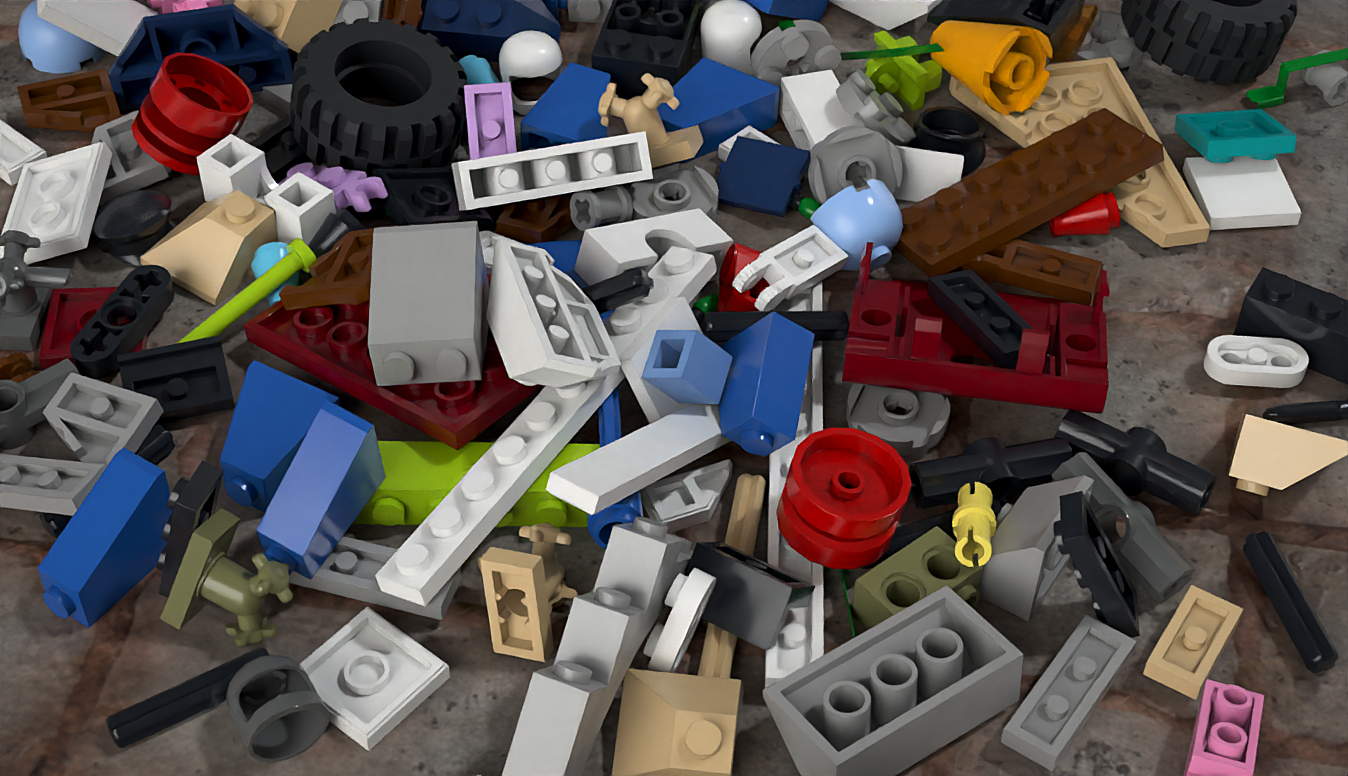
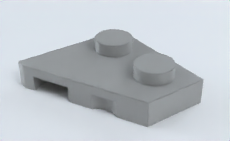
M138 110L95 128L91 143L105 142L113 153L98 207L120 194L149 187L153 183L169 177L164 165L158 163L144 152L133 137L131 126L139 112Z
M71 372L42 413L80 462L105 464L107 467L115 454L123 447L136 453L164 411L156 398Z

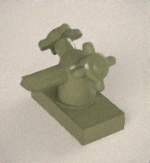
M221 508L193 531L160 619L180 630L210 600L237 614L238 623L226 624L225 629L228 635L235 636V643L238 647L257 644L265 638H274L278 632L277 626L267 625V615L260 614V609L266 601V595L269 593L276 594L283 603H287L292 599L293 594L288 588V571L290 566L287 563L269 561L264 554L259 553L252 558L257 568L250 572L228 559L227 553L241 518Z

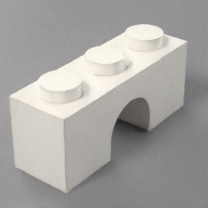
M232 134L197 157L205 201L208 202L238 190L274 209L276 214L277 242L289 244L295 238H299L308 246L330 212L334 215L336 214L332 190L300 172H297L281 185H278L268 171L264 152Z
M700 208L586 229L574 270L589 286L639 267L646 269L648 273L666 252L674 246L714 255L717 272L708 281L710 282L719 280L723 259L733 243V239Z

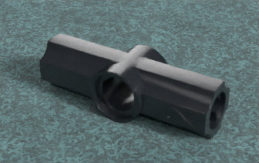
M1068 410L1054 438H1066L1072 449V457L1077 453L1086 452L1125 495L1135 496L1145 491L1194 515L1199 516L1205 507L1218 475L1167 452L1164 441L1150 429L1132 427L1123 432L1080 411Z
M994 437L982 438L968 445L961 455L910 463L911 495L916 507H922V509L958 503V492L961 487L970 483V494H974L975 482H980L991 490L993 499L998 500L1000 505L1004 506L1006 503L1015 500L1021 491L1028 487L1051 483L1053 473L1062 463L1072 458V449L1066 438L1060 439L1059 437L1006 447L1000 439Z

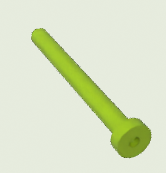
M295 238L286 246L289 254L177 343L220 335L300 269L310 272L308 266L317 260L315 254L301 239Z

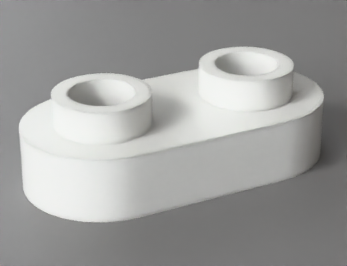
M1223 335L1214 338L1209 343L1203 364L1208 375L1223 384L1290 388L1298 385L1303 380L1309 363V357L1299 344L1291 340Z
M694 568L688 577L681 573L678 574L665 600V604L672 607L665 626L660 623L656 624L643 651V654L651 657L648 665L649 670L675 673L714 589L715 577L697 568Z

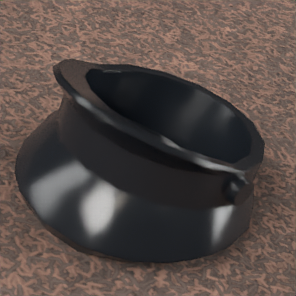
M937 106L926 109L919 115L917 122L913 124L916 138L908 144V147L964 155L962 175L975 170L986 157V147L982 138H986L987 129H984L982 121L971 112L951 106Z
M134 190L120 194L97 208L91 231L99 239L100 248L104 253L107 252L124 263L143 266L141 265L140 257L174 229L168 219L172 201L168 196L152 190Z

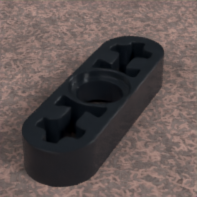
M144 265L131 271L75 336L70 344V352L74 366L80 375L91 379L105 378L119 368L117 355L131 353L174 300L171 276L167 269L158 265ZM122 316H133L136 318L132 323L124 326H114L111 324L113 320Z

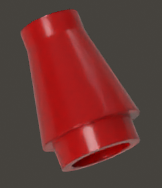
M1113 192L1100 193L1050 219L1048 226L1052 237L1063 235H1109L1111 229L1119 228L1120 213Z

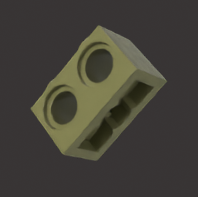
M936 526L856 579L851 614L869 630L946 585L974 608L981 596L979 589L984 566H979L975 558L973 561L974 567H968L958 561L955 555L956 542Z

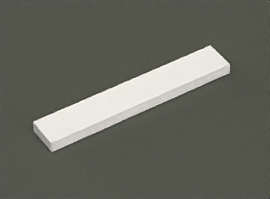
M690 404L552 471L546 490L550 494L591 515L596 514L730 442V439L721 434L718 404Z

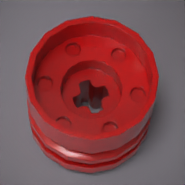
M174 53L165 57L150 87V94H147L131 126L133 137L142 150L158 163L178 172L200 175L197 157L228 135L238 134L254 102L251 91L240 77L210 58L193 53Z

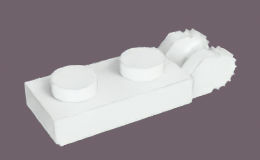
M812 225L761 253L757 260L753 261L750 265L748 264L737 274L732 282V286L742 293L753 288L764 278L770 286L760 293L754 306L760 311H770L784 298L789 300L842 269L849 255L819 228Z

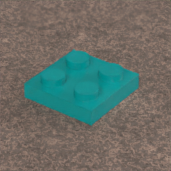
M1262 109L1176 114L1175 132L1210 162L1228 163L1238 156H1250L1258 160H1272L1277 158V154L1295 153L1296 134Z

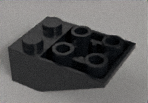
M613 0L591 54V68L610 74V83L617 84L616 95H618V98L625 100L635 96H642L647 88H649L641 80V77L646 73L651 74L654 78H662L669 81L673 87L688 73L703 0Z
M942 0L929 13L927 21L938 26L945 21L956 20L1032 27L1048 37L1054 57L1081 19L1085 0ZM1048 56L1046 57L1045 68L1052 59Z

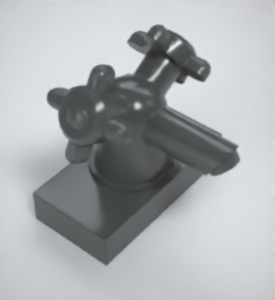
M7 230L0 235V246H5L3 258L0 259V350L34 351L47 318L52 289L68 286L73 280L74 274L71 272V269L28 267L24 262V255L29 248H40V239L30 237L25 232Z

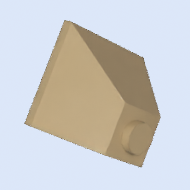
M238 190L203 203L140 257L141 265L164 267L170 273L172 282L217 306L253 274L251 263L256 250L264 244L277 242L275 210Z
M1242 413L1227 474L1238 478L1235 488L1267 496L1269 487L1283 490L1348 455V441Z
M628 669L624 676L612 776H732L741 680Z

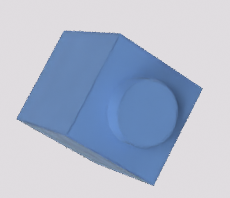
M656 330L642 378L677 403L719 404L733 357L698 330Z

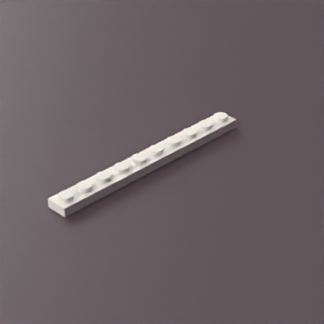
M674 246L666 252L647 273L648 277L653 278L654 287L650 289L648 297L616 308L603 322L618 357L671 297H685L688 304L717 272L714 255ZM620 367L616 374L561 388L545 386L376 573L375 576L381 591L426 606L625 378L622 368Z
M822 281L789 300L784 298L772 311H822ZM822 341L813 342L795 440L769 454L767 563L814 585L815 589L808 607L789 609L775 647L765 650V688L824 655L823 566L808 561L789 546L779 531L776 514L797 445L811 433L823 430Z

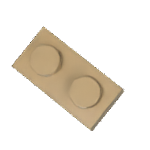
M1191 585L1148 658L1143 675L1196 700L1204 687L1206 679L1209 678L1235 631L1244 609Z

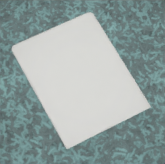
M896 146L902 160L903 177L899 190H894V199L920 202L939 190L961 181L964 156Z

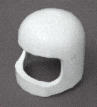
M722 0L716 2L706 10L701 20L702 58L706 57L748 75L754 74V70L751 67L750 49L751 47L755 49L761 40L759 36L762 32V24L759 13L752 5L742 0Z
M523 31L512 35L503 43L499 53L500 83L510 82L511 86V82L519 78L540 76L555 81L563 72L562 53L558 43L548 34L540 31ZM511 88L513 109L522 115H527L538 101H521L514 95Z

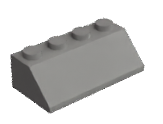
M946 585L763 689V698L802 776H896L1019 701L1023 653Z

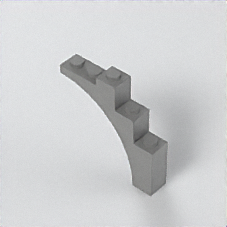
M635 517L634 523L613 525L593 592L574 597L554 665L533 672L502 776H582L598 732L635 654L654 622L667 606L665 600L674 580L679 573L683 575L686 573L693 551L690 550L691 541L668 534L667 525L648 518Z

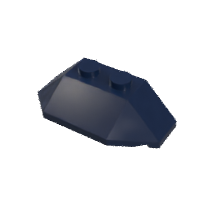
M422 0L421 3L423 15L417 26L418 32L424 35L430 33L438 38L441 43L440 46L442 48L447 46L458 59L468 55H475L489 62H499V53L503 43L512 35L523 31L546 33L558 45L560 44L561 26L542 0Z
M234 4L143 17L109 70V79L120 113L140 110L147 94H150V87L165 57L174 53H193L220 63L240 77L251 93L261 92L263 87L292 84L294 73L287 44Z

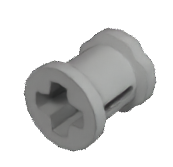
M1322 50V51H1319V52L1315 53L1314 55H1318V54H1322V53H1327V52H1331V51H1330V50ZM1337 62L1302 69L1301 78L1308 85H1316L1323 92L1324 100L1330 106L1342 105L1348 101V71H1345Z
M620 184L606 186L603 191L592 192L591 190L577 191L570 200L571 219L580 231L597 228L599 225L606 223L613 225L629 222L633 212L631 196L628 190Z

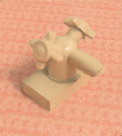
M646 73L641 77V80L649 88H647L642 96H635L629 100L618 98V95L615 93L617 84L609 83L607 85L606 92L602 94L598 104L601 124L608 127L611 115L623 118L628 134L645 131L651 168L695 157L704 142L699 126L696 125L667 133L657 110L662 103H667L674 110L679 106V101L674 97V90L669 81L662 78H654L651 74Z
M549 523L534 524L531 527L523 526L520 528L519 536L530 538L529 541L533 542L532 554L490 547L485 554L482 553L483 556L477 558L478 566L483 576L493 650L496 653L545 662L554 650L550 619L552 609L561 606L566 600L573 601L574 597L578 596L577 591L573 588H568L563 581L565 570L554 559L555 544H571V536L568 533L562 532L559 527Z

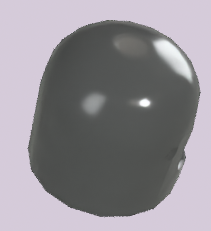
M267 655L258 657L240 668L229 683L226 694L229 712L250 755L260 762L274 763L299 755L315 744L327 729L330 718L326 706L304 668L287 656Z

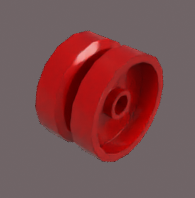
M835 427L811 433L797 445L790 464L786 483L776 510L779 531L792 549L808 561L831 569H857L875 563L888 550L898 520L906 504L912 485L908 466L896 449L873 434L855 428Z

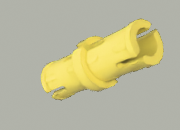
M975 482L974 494H970V483L960 488L958 492L959 507L952 517L953 532L957 538L955 555L958 561L968 567H974V554H978L979 566L989 561L992 552L990 538L996 532L995 514L991 509L993 495L991 490L980 482Z

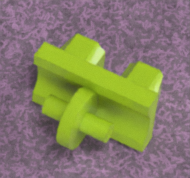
M886 30L874 33L873 36L877 50L918 46L910 36L895 40ZM919 54L870 59L865 64L867 69L865 74L875 85V91L878 94L886 91L895 93L914 111L923 108L926 92L940 87L942 67L934 59L919 64Z

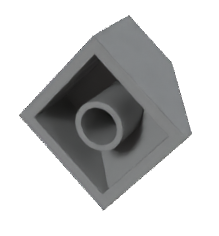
M1084 475L1028 487L1014 506L1009 503L1004 505L996 519V532L990 538L992 546L991 557L983 565L984 569L979 589L980 598L1027 622L1030 620L1071 560L1069 554L1062 555L1060 553L1054 536L1053 524L1055 521L1061 520L1060 496L1082 491L1089 503L1094 484L1093 479ZM974 554V558H975L977 561H978V554Z

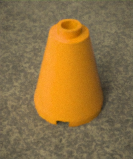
M948 20L940 24L932 33L930 44L938 43L944 51L930 53L931 57L989 108L999 114L1011 116L1009 113L1015 110L1022 113L1029 109L1040 97L1048 83L1051 72L1045 70L1046 57L1053 58V49L1048 37L1037 29L1025 26Z

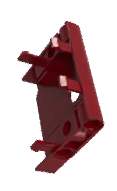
M873 242L866 243L861 254L859 281L855 284L842 382L1096 414L1103 413L1109 387L1106 313H1103L1104 296L1109 297L1110 294L1107 270H1101L1100 276L1096 279L1091 306L1064 303L1059 299L996 292L1033 328H1023L1016 369L999 368L927 295L928 283L904 280L888 282L869 279ZM963 355H973L989 361L994 367L951 362V360Z

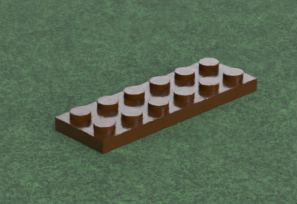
M1103 108L1095 111L1087 117L1053 132L1050 136L1014 152L993 165L980 169L975 174L939 190L928 198L910 207L901 209L903 228L898 244L894 249L929 277L947 274L972 261L978 255L981 256L1164 161L1163 145L1108 109Z

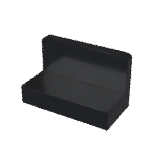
M721 541L697 542L685 576L688 577L691 571L697 568L716 578L714 589L701 619L764 650L775 647L789 609L808 607L815 589L814 585Z

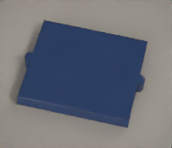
M737 136L726 161L719 164L721 172L716 180L719 189L718 203L784 217L796 190H801L803 187L801 179L811 159V152L809 150Z

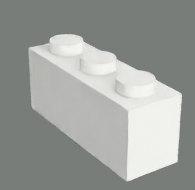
M832 69L781 78L779 114L796 148L811 152L816 143L823 141L827 135L837 129L847 126L864 127V123L857 114L850 117L840 103L836 94V89L840 84ZM853 162L849 166V170H846L845 177L851 180L853 185H857L862 181L859 176H865L866 168L865 166H858L856 162Z

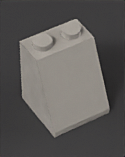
M477 221L374 228L368 348L377 386L482 379L489 323L486 318L489 284Z

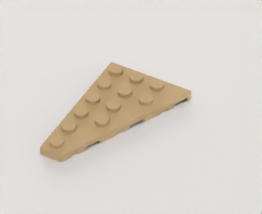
M1113 57L1048 64L1045 70L1051 73L1040 97L1029 109L1022 113L1015 110L1009 113L1011 116H1004L993 111L956 78L951 76L949 91L953 97L1024 148L1103 108L1113 112L1161 143ZM1164 146V161L1102 192L1112 191L1117 200L1120 217L1162 248L1207 242L1210 226Z

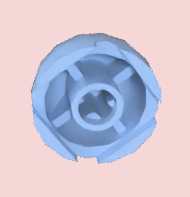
M37 0L28 4L22 12L18 28L22 55L25 60L27 58L30 59L33 68L39 71L54 74L72 73L82 70L80 62L87 61L93 57L95 64L107 52L37 16Z
M876 179L866 180L870 188L857 192L853 185L843 189L820 206L810 218L817 228L849 255V258L840 270H860L862 249L867 242H873L870 271L884 266L892 257L891 251L898 244L903 221L902 213L883 181Z

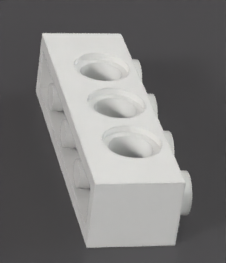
M645 131L451 164L459 210H471L653 179Z

